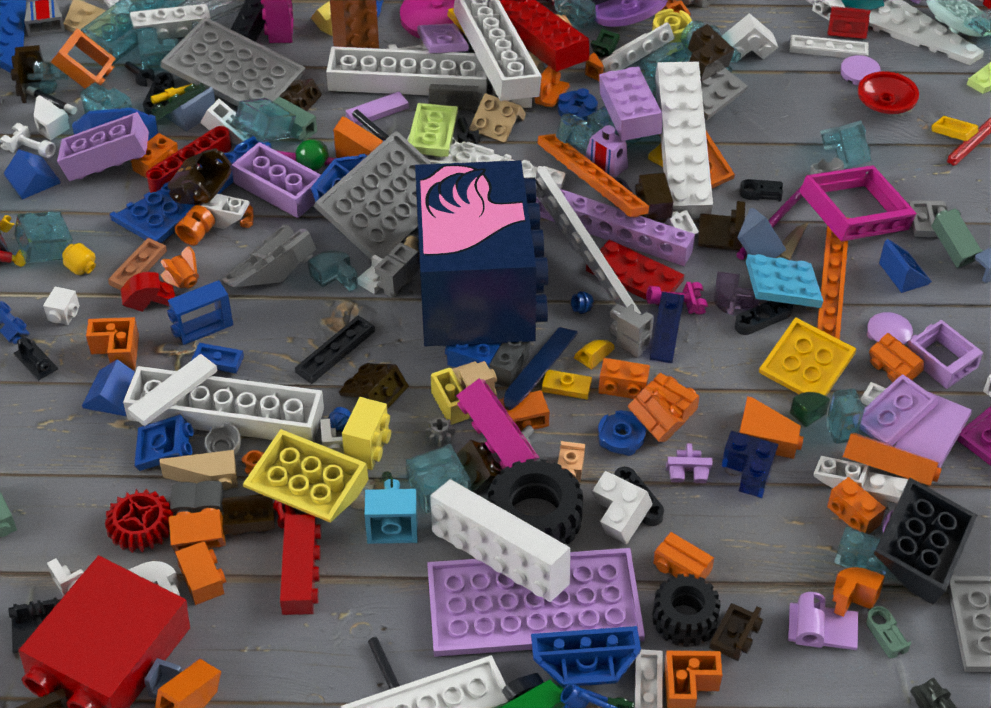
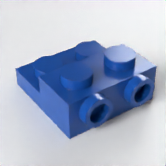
M180 414L138 427L134 466L139 471L160 465V459L192 455V447L189 443V437L194 434L192 425Z

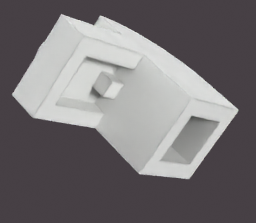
M150 561L129 569V571L180 596L177 589L180 587L177 574L170 565L160 561Z

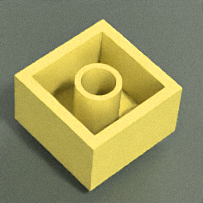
M359 397L342 432L344 454L365 462L367 469L370 470L373 469L376 461L379 462L381 460L383 446L389 442L391 437V430L388 426L390 415L387 412L386 403Z

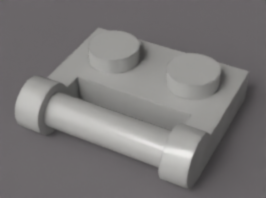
M909 201L908 204L917 213L911 224L914 237H938L931 226L935 220L933 211L938 214L943 210H947L946 203L944 201Z

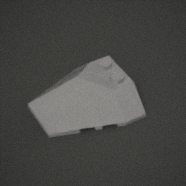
M283 224L263 241L264 245L260 249L249 253L250 258L243 263L237 264L221 281L232 287L283 282L300 262L305 263L311 259L312 253L317 249L310 233L306 229H300L294 233L290 226Z

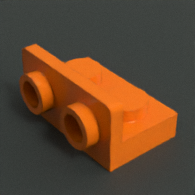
M548 66L541 74L539 97L534 98L535 104L554 107L559 101V95L565 93L570 85L568 82L560 81V72H555Z

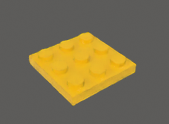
M795 317L759 368V373L821 405L855 355L856 348Z

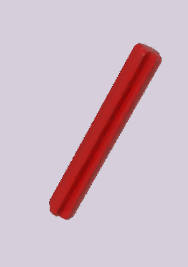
M991 117L978 128V132L973 137L961 143L948 155V164L951 163L952 166L957 165L991 133Z

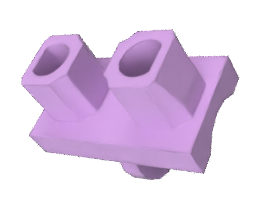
M692 443L686 444V450H677V457H668L666 471H669L671 482H684L685 471L694 473L695 483L707 482L712 467V458H701V451L692 450Z

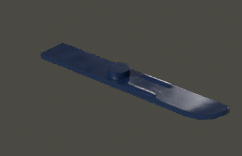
M562 327L555 331L508 387L504 395L506 410L513 409L526 398L577 336L578 331Z

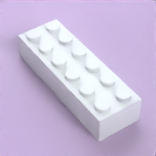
M451 479L430 495L432 532L436 536L452 543L456 548L462 549L476 560L482 561L496 572L504 574L516 584L524 586L535 595L549 602L556 598L570 584V547Z

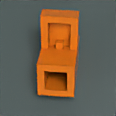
M859 567L846 568L840 571L837 575L833 591V602H836L834 613L844 617L852 602L868 609L873 608L881 594L885 576Z

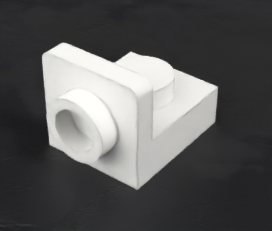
M687 210L681 213L678 211L672 212V218H667L664 223L693 233L695 236L699 233Z
M377 255L371 257L372 266L357 278L358 285L373 294H376L381 289V287L377 286L381 276L375 274L374 267L383 259Z
M320 419L322 446L344 454L342 437H336V428H331L330 419Z
M57 558L47 563L51 576L63 596L84 573L80 569L71 574L66 565L61 566Z

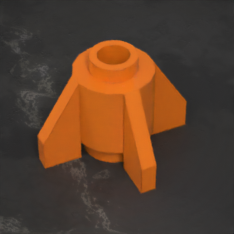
M187 246L181 255H177L171 260L162 259L160 261L165 268L160 276L165 282L187 289L196 285L199 274L197 273L195 252L190 246Z

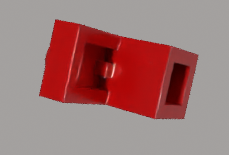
M156 272L138 273L128 279L120 289L122 305L141 312L144 311L151 301L169 306L168 300L175 297L173 285L161 282L159 274Z

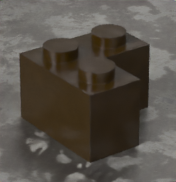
M708 24L692 33L687 48L692 52L689 62H699L701 82L728 67L735 51Z
M665 172L639 175V183L635 184V193L638 198L649 205L648 214L640 216L651 220L672 218L674 202Z

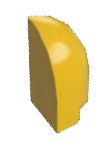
M593 340L577 351L574 359L592 370L615 347L608 340Z

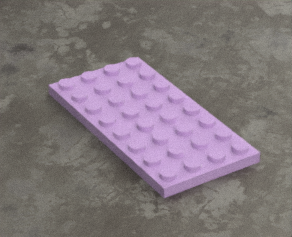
M630 548L570 552V584L551 602L535 595L529 589L516 584L509 577L496 572L492 567L476 559L427 562L434 657L532 650L531 634L637 626L640 642L645 639Z

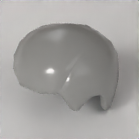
M834 157L831 162H826L822 158L818 163H813L810 166L811 175L843 170L844 162L837 157Z
M225 422L222 426H213L204 440V448L207 453L234 450V455H236L241 447V435L237 427L228 422Z

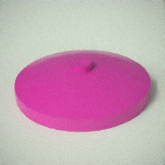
M404 0L400 7L401 25L409 34L420 39L417 33V26L454 24L447 16L448 9L454 8V0Z

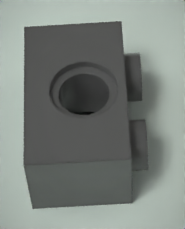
M519 341L501 344L490 363V369L495 371L497 377L496 384L508 388L514 382L529 358L530 342Z

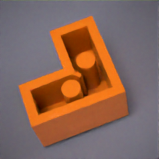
M135 317L88 319L86 338L90 353L108 354L110 363L118 359L130 369L135 370L139 332Z
M666 651L664 663L666 708H695L697 691H719L722 680L720 651Z

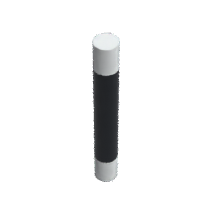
M28 86L26 89L28 94L34 97L40 95L44 99L50 100L59 109H63L72 115L77 112L76 107L36 88Z

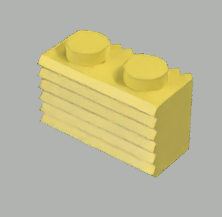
M447 368L431 374V394H433L435 401L439 404L440 411H442L446 420L450 419L451 425L469 419L470 415L469 413L465 415L457 404L459 399L456 395L463 391V388L452 368Z

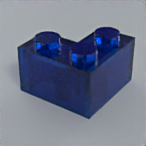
M735 431L730 432L724 449L722 467L742 472L739 492L763 498L775 462L778 444Z

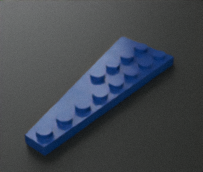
M0 0V68L11 73V69H14L12 56H15V47H24L26 0Z
M254 135L236 145L233 151L224 154L233 164L257 143L260 142L270 148L271 143ZM232 171L217 194H220L234 182ZM167 182L157 192L146 193L144 199L134 204L132 202L126 204L127 208L117 213L113 211L110 213V218L113 222L144 240L150 238L163 243L175 232L176 224L195 205L175 202L169 195V182Z

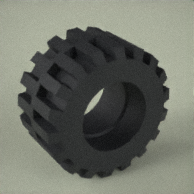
M678 574L677 578L671 576L667 582L663 581L655 593L652 614L653 624L656 625L657 632L659 634L663 633V638L666 641L669 639L673 640L672 644L678 645V643H683V647H689L690 643H693L694 646L700 645L701 640L706 642L710 635L714 634L721 602L718 600V592L713 591L714 586L711 583L706 584L705 579L702 577L699 579L694 578L695 575L689 574V577H684V574ZM681 605L690 606L697 610L698 613L693 615L682 614L675 607Z

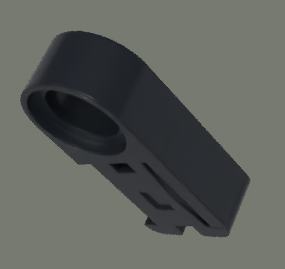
M745 179L740 184L739 194L747 200H759L761 198L774 199L781 202L783 183L780 181ZM750 187L754 191H746L744 188Z

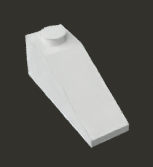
M220 99L206 111L200 122L209 131L217 126L227 127L231 143L235 145L254 135L266 140L262 134Z

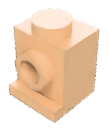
M561 441L558 464L561 465L562 470L565 468L573 474L572 478L575 477L578 482H581L585 444Z

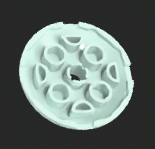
M926 0L929 9L935 15V19L948 25L952 32L956 34L961 32L974 37H984L991 34V19L969 1Z

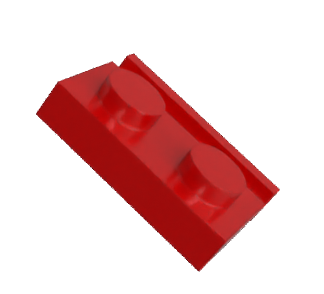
M831 6L827 35L866 39L871 11Z

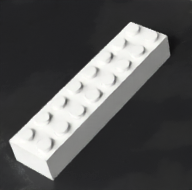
M454 0V14L499 100L510 101L539 97L542 76L500 1Z
M331 47L326 71L328 91L393 94L400 91L401 94L483 98L484 93L487 94L489 80L475 53L459 52L429 53V51Z
M658 62L655 81L657 104L662 112V134H660L663 173L665 172L674 202L672 212L678 211L681 213L687 210L691 218H700V214H711L713 197L699 62Z
M137 366L123 401L127 419L137 421L128 413L127 408L177 371ZM211 376L150 423L181 414L192 425L193 429L210 431L213 426H222L225 422H228L237 427L241 436L273 440L280 429L314 442L324 411L323 394L321 390Z

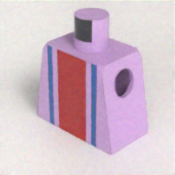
M604 126L590 138L585 155L590 161L612 177H617L628 168L626 141H621L620 137L615 134L613 126Z

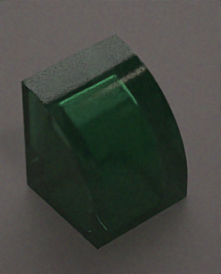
M816 392L801 393L793 398L790 414L805 427H808L827 414L830 399Z

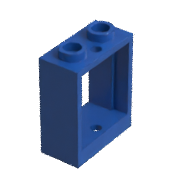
M219 280L168 300L170 309L167 310V314L173 323L170 328L175 338L179 337L183 345L233 326L229 296ZM212 303L215 304V311L182 323L181 315Z

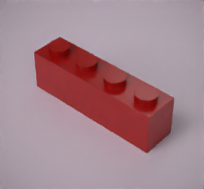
M310 514L285 515L280 590L282 615L313 614L314 604L319 603V590L315 588V582L320 581L319 566H316V560L321 558L320 545H317V539H321L322 531L321 524H317L316 517Z

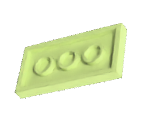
M418 103L408 142L422 155L448 157L458 115V107Z

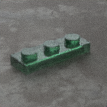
M192 83L184 89L186 93L179 96L177 93L167 99L169 103L164 107L162 104H159L151 109L153 113L151 115L155 116L156 121L205 91L204 85L200 83L196 86L195 83Z

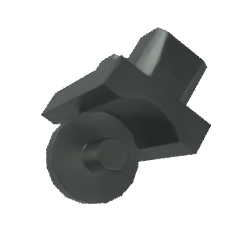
M934 677L922 685L911 688L910 692L916 699V704L919 708H957L949 698L951 693L946 688L942 689Z

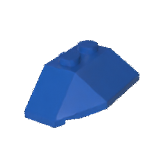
M134 108L89 111L72 123L75 135L138 112L149 131L148 141L158 134L155 116L148 115Z
M360 154L358 156L334 159L311 187L315 202L366 158L367 155Z
M637 626L531 634L533 660L562 687L569 683H574L577 686L617 683L641 652Z

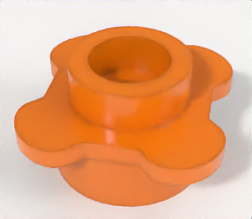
M252 450L242 457L241 461L245 464L246 474L249 475L264 454L263 452Z

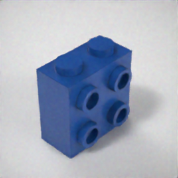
M502 343L447 345L445 348L447 365L456 368L474 361L477 363L485 361L490 369V363Z

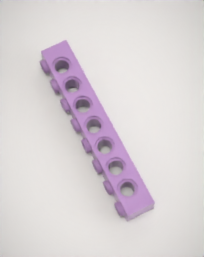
M560 189L589 234L605 240L610 239L623 246L681 266H685L691 256L695 234L640 215L638 217H629L619 208ZM536 196V203H539L540 217L555 222Z

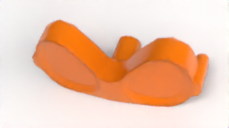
M249 204L243 215L246 218L240 221V226L244 228L253 226L254 210Z

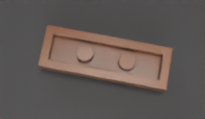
M147 238L108 279L109 285L120 290L132 276L148 272L167 252L166 245Z

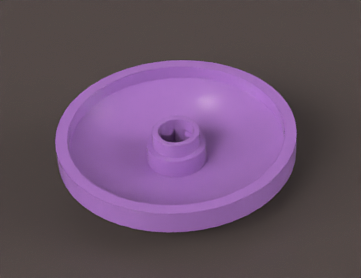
M609 0L593 6L592 14L595 22L602 26H626L655 15L666 5L667 0Z

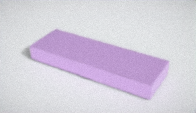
M399 91L346 110V116L349 120L361 126L363 124L352 116L353 111L356 109L371 121H375L408 109L409 103Z

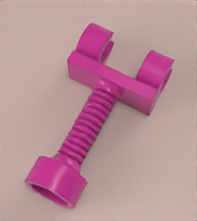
M686 282L683 293L664 292L658 286H649L647 289L646 300L648 304H659L660 300L686 302L689 314L695 312L699 315L706 313L705 307H708L707 301L699 298L701 297L700 291H704L702 284L699 282Z

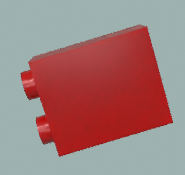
M98 555L19 649L25 675L22 677L23 684L38 697L63 688L67 696L68 708H129L146 687L144 681L157 658L166 660L189 631L190 622L187 600Z

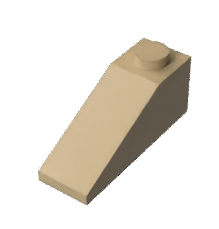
M234 450L160 459L163 478L192 483L220 481L222 482L223 490L238 488Z

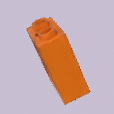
M76 28L52 59L51 63L87 91L91 92L94 87L99 88L105 81L103 76L104 74L108 76L114 69L112 63L116 58ZM74 45L102 66V69L96 76L68 55Z

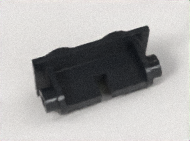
M24 337L18 340L19 350L14 352V355L38 381L58 370V367L34 342L31 343L30 339Z

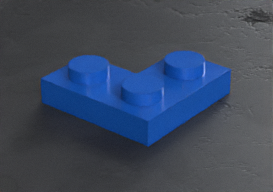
M199 343L191 361L202 354L217 366V370L237 374L244 354L243 350Z

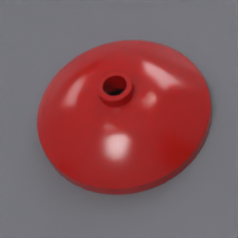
M880 71L868 74L860 81L858 96L868 108L882 114L894 115L911 110L918 102L919 90L916 84L904 75Z

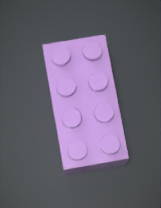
M629 67L624 70L608 71L607 73L599 74L600 95L621 141L662 134V112L639 67Z
M138 112L63 138L57 162L69 181L83 179L89 174L100 173L114 165L119 166L128 160L143 157L147 150L149 131Z
M260 142L231 166L234 184L296 218H299L315 204L311 187L321 174Z

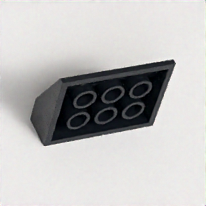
M909 478L873 554L911 593L934 605L948 587L978 515L916 480Z

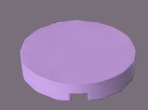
M860 55L846 58L840 68L843 79L847 82L850 80L857 86H859L860 81L866 75L881 71L879 64L875 60Z

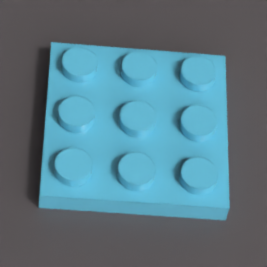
M761 254L747 255L745 262L756 299L821 308L823 298L811 263L791 261L781 257L771 258Z

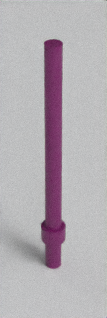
M802 185L768 220L772 228L803 197L799 192ZM744 247L736 254L740 260H743L748 255Z

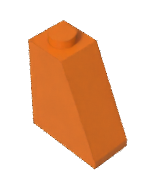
M343 116L333 129L336 158L358 156L360 154L368 156L384 142Z
M747 396L738 438V448L794 459L796 450H801L804 436L799 435L801 428L799 424L753 397Z
M202 659L197 660L158 689L155 708H204L217 693L221 671Z

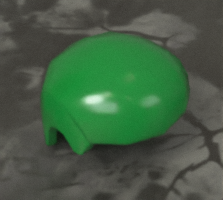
M317 139L303 141L295 152L296 162L313 171L322 168L325 161L329 158L327 146Z

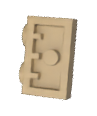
M484 93L469 128L470 131L479 130L480 135L506 143L516 119L523 121L526 113L521 105L509 101H500L498 97Z

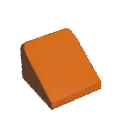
M592 53L590 60L586 61L585 75L599 81V74L603 73L604 65L595 53Z

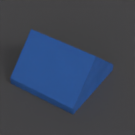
M19 149L4 171V176L22 200L61 183L42 156Z
M889 239L884 241L879 264L901 293L929 285L932 282L908 251Z
M118 359L99 370L82 407L84 409L127 416L123 401L135 372Z

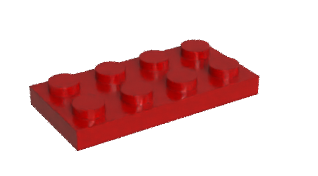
M610 239L600 249L626 291L645 300L649 286H658L664 292H675L684 281L685 274ZM586 265V271L595 275L589 266ZM660 300L659 304L655 305L662 307L666 300Z

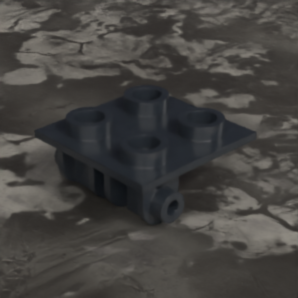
M54 597L52 600H45L43 602L38 600L35 604L33 601H30L29 605L13 604V607L8 608L9 617L12 618L13 653L19 652L21 646L61 599Z

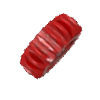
M136 489L135 494L130 495L126 492L124 498L117 497V503H110V510L106 511L105 519L107 535L112 539L115 546L120 545L123 551L129 547L132 553L137 548L143 553L146 547H150L153 550L155 543L162 545V538H169V517L174 515L170 510L169 502L166 501L164 496H159L156 491L150 494L147 489L143 493Z

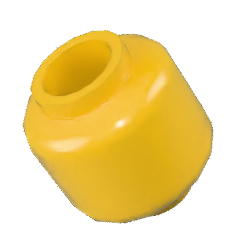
M81 243L70 244L62 253L63 265L78 276L91 273L96 266V263H94L96 259L95 253Z

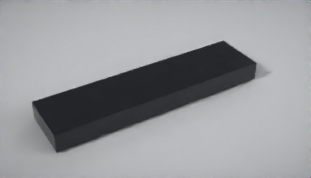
M358 315L295 367V373L313 384L373 334L375 326Z

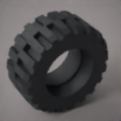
M526 459L524 463L520 461L513 463L511 468L505 467L501 470V474L496 475L492 480V485L488 490V501L561 543L570 544L581 528L583 491L580 489L578 480L575 477L572 478L573 474L566 468L562 470L561 465L555 462L550 464L548 460L540 459V461ZM539 498L552 503L556 509L547 515L529 516L519 512L514 506L525 499Z

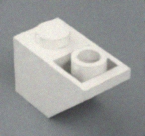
M40 95L36 97L34 120L37 131L51 141L70 129L69 117L63 109H59L50 100H46Z
M216 194L209 203H204L201 206L207 208L215 218V225L213 227L225 229L243 217L250 202L244 199Z

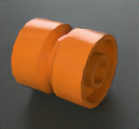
M195 205L176 224L175 232L183 242L195 246L215 225V218L207 208Z

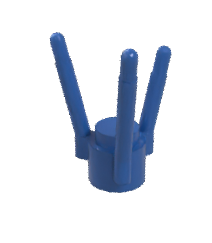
M574 683L567 684L560 697L561 702L565 704L564 708H586L589 702L602 708H618L607 703L608 697L580 688Z

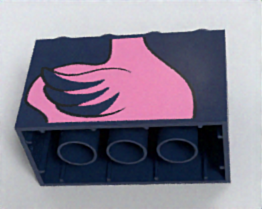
M522 160L415 165L424 347L536 341V322L548 321L547 296L542 294L544 292V285H548L547 257H544L543 229H540L539 203H536L535 177L524 178Z

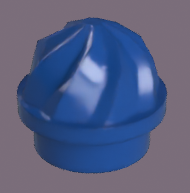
M584 291L574 294L571 298L572 309L580 314H585L594 306L592 295Z
M343 407L335 408L328 417L331 428H336L337 432H343L351 412Z

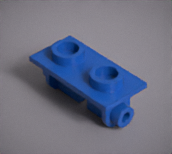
M1 301L0 325L2 323L5 325L0 329V332L10 343L17 344L21 334L29 335L30 333L25 329L27 325L20 318H15L10 313L12 309L4 301Z

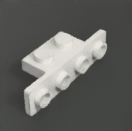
M206 4L130 12L133 28L151 27L153 40L185 37L191 31L193 22H200L204 17L211 18Z
M666 22L647 34L644 33L612 52L613 54L601 61L604 65L605 73L622 70L674 40L670 24Z

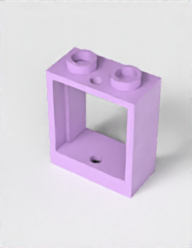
M943 320L938 321L934 325L930 324L924 332L918 336H912L907 343L908 348L923 360L924 371L946 389L977 369L983 355L980 349ZM938 341L959 359L947 367L925 349Z

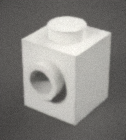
M55 286L43 307L47 321L69 325L72 318L77 315L80 305L76 291Z

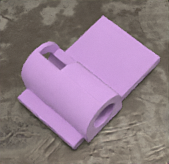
M816 592L803 593L799 597L798 604L790 603L788 641L796 642V645L818 648L828 646L857 650L858 612L847 610L844 617L834 613V608L825 607V597L822 594ZM814 597L818 598L820 601L818 603H814Z

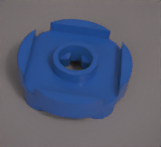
M580 88L578 91H570L559 95L558 113L564 120L568 121L569 118L574 119V123H585L595 117V113L598 110V101L592 94H589V90Z
M620 410L610 416L607 414L599 422V444L602 448L613 453L631 456L644 444L646 427L632 412ZM621 430L626 431L625 435L618 434L617 432Z

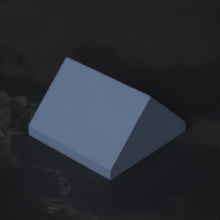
M212 87L206 89L165 116L187 132L201 122L206 111L215 103L214 90Z
M750 208L737 238L748 254H761L766 257L776 258L786 248L767 218L756 209Z

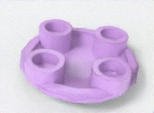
M891 312L874 315L870 318L867 325V337L877 342L886 333H890L902 344H906L913 335V329L909 321L901 315Z

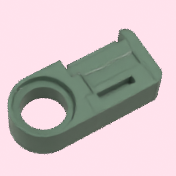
M875 606L869 610L866 619V625L889 658L897 657L899 652L902 654L907 653L911 641L907 642L896 626L897 621L888 609L882 606ZM880 615L884 617L886 623L877 624L872 620V616Z

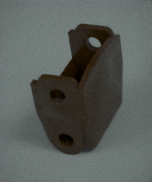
M217 148L206 150L187 158L168 183L170 197L180 204L199 205L209 203L227 181L232 171L231 162Z

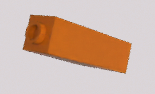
M857 433L850 434L843 457L908 479L912 478L931 486L932 481H938L942 468L937 467L938 461Z

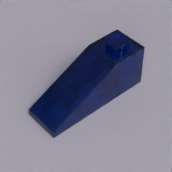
M662 292L650 360L673 363L685 295Z

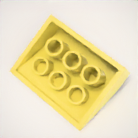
M280 429L243 483V487L331 523L357 499L369 479L365 462Z

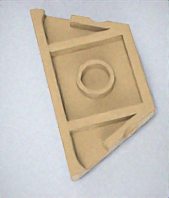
M82 0L72 1L64 21L66 30L74 32L78 28L94 42L106 36L117 34V30L124 27L127 29L133 27L132 21Z

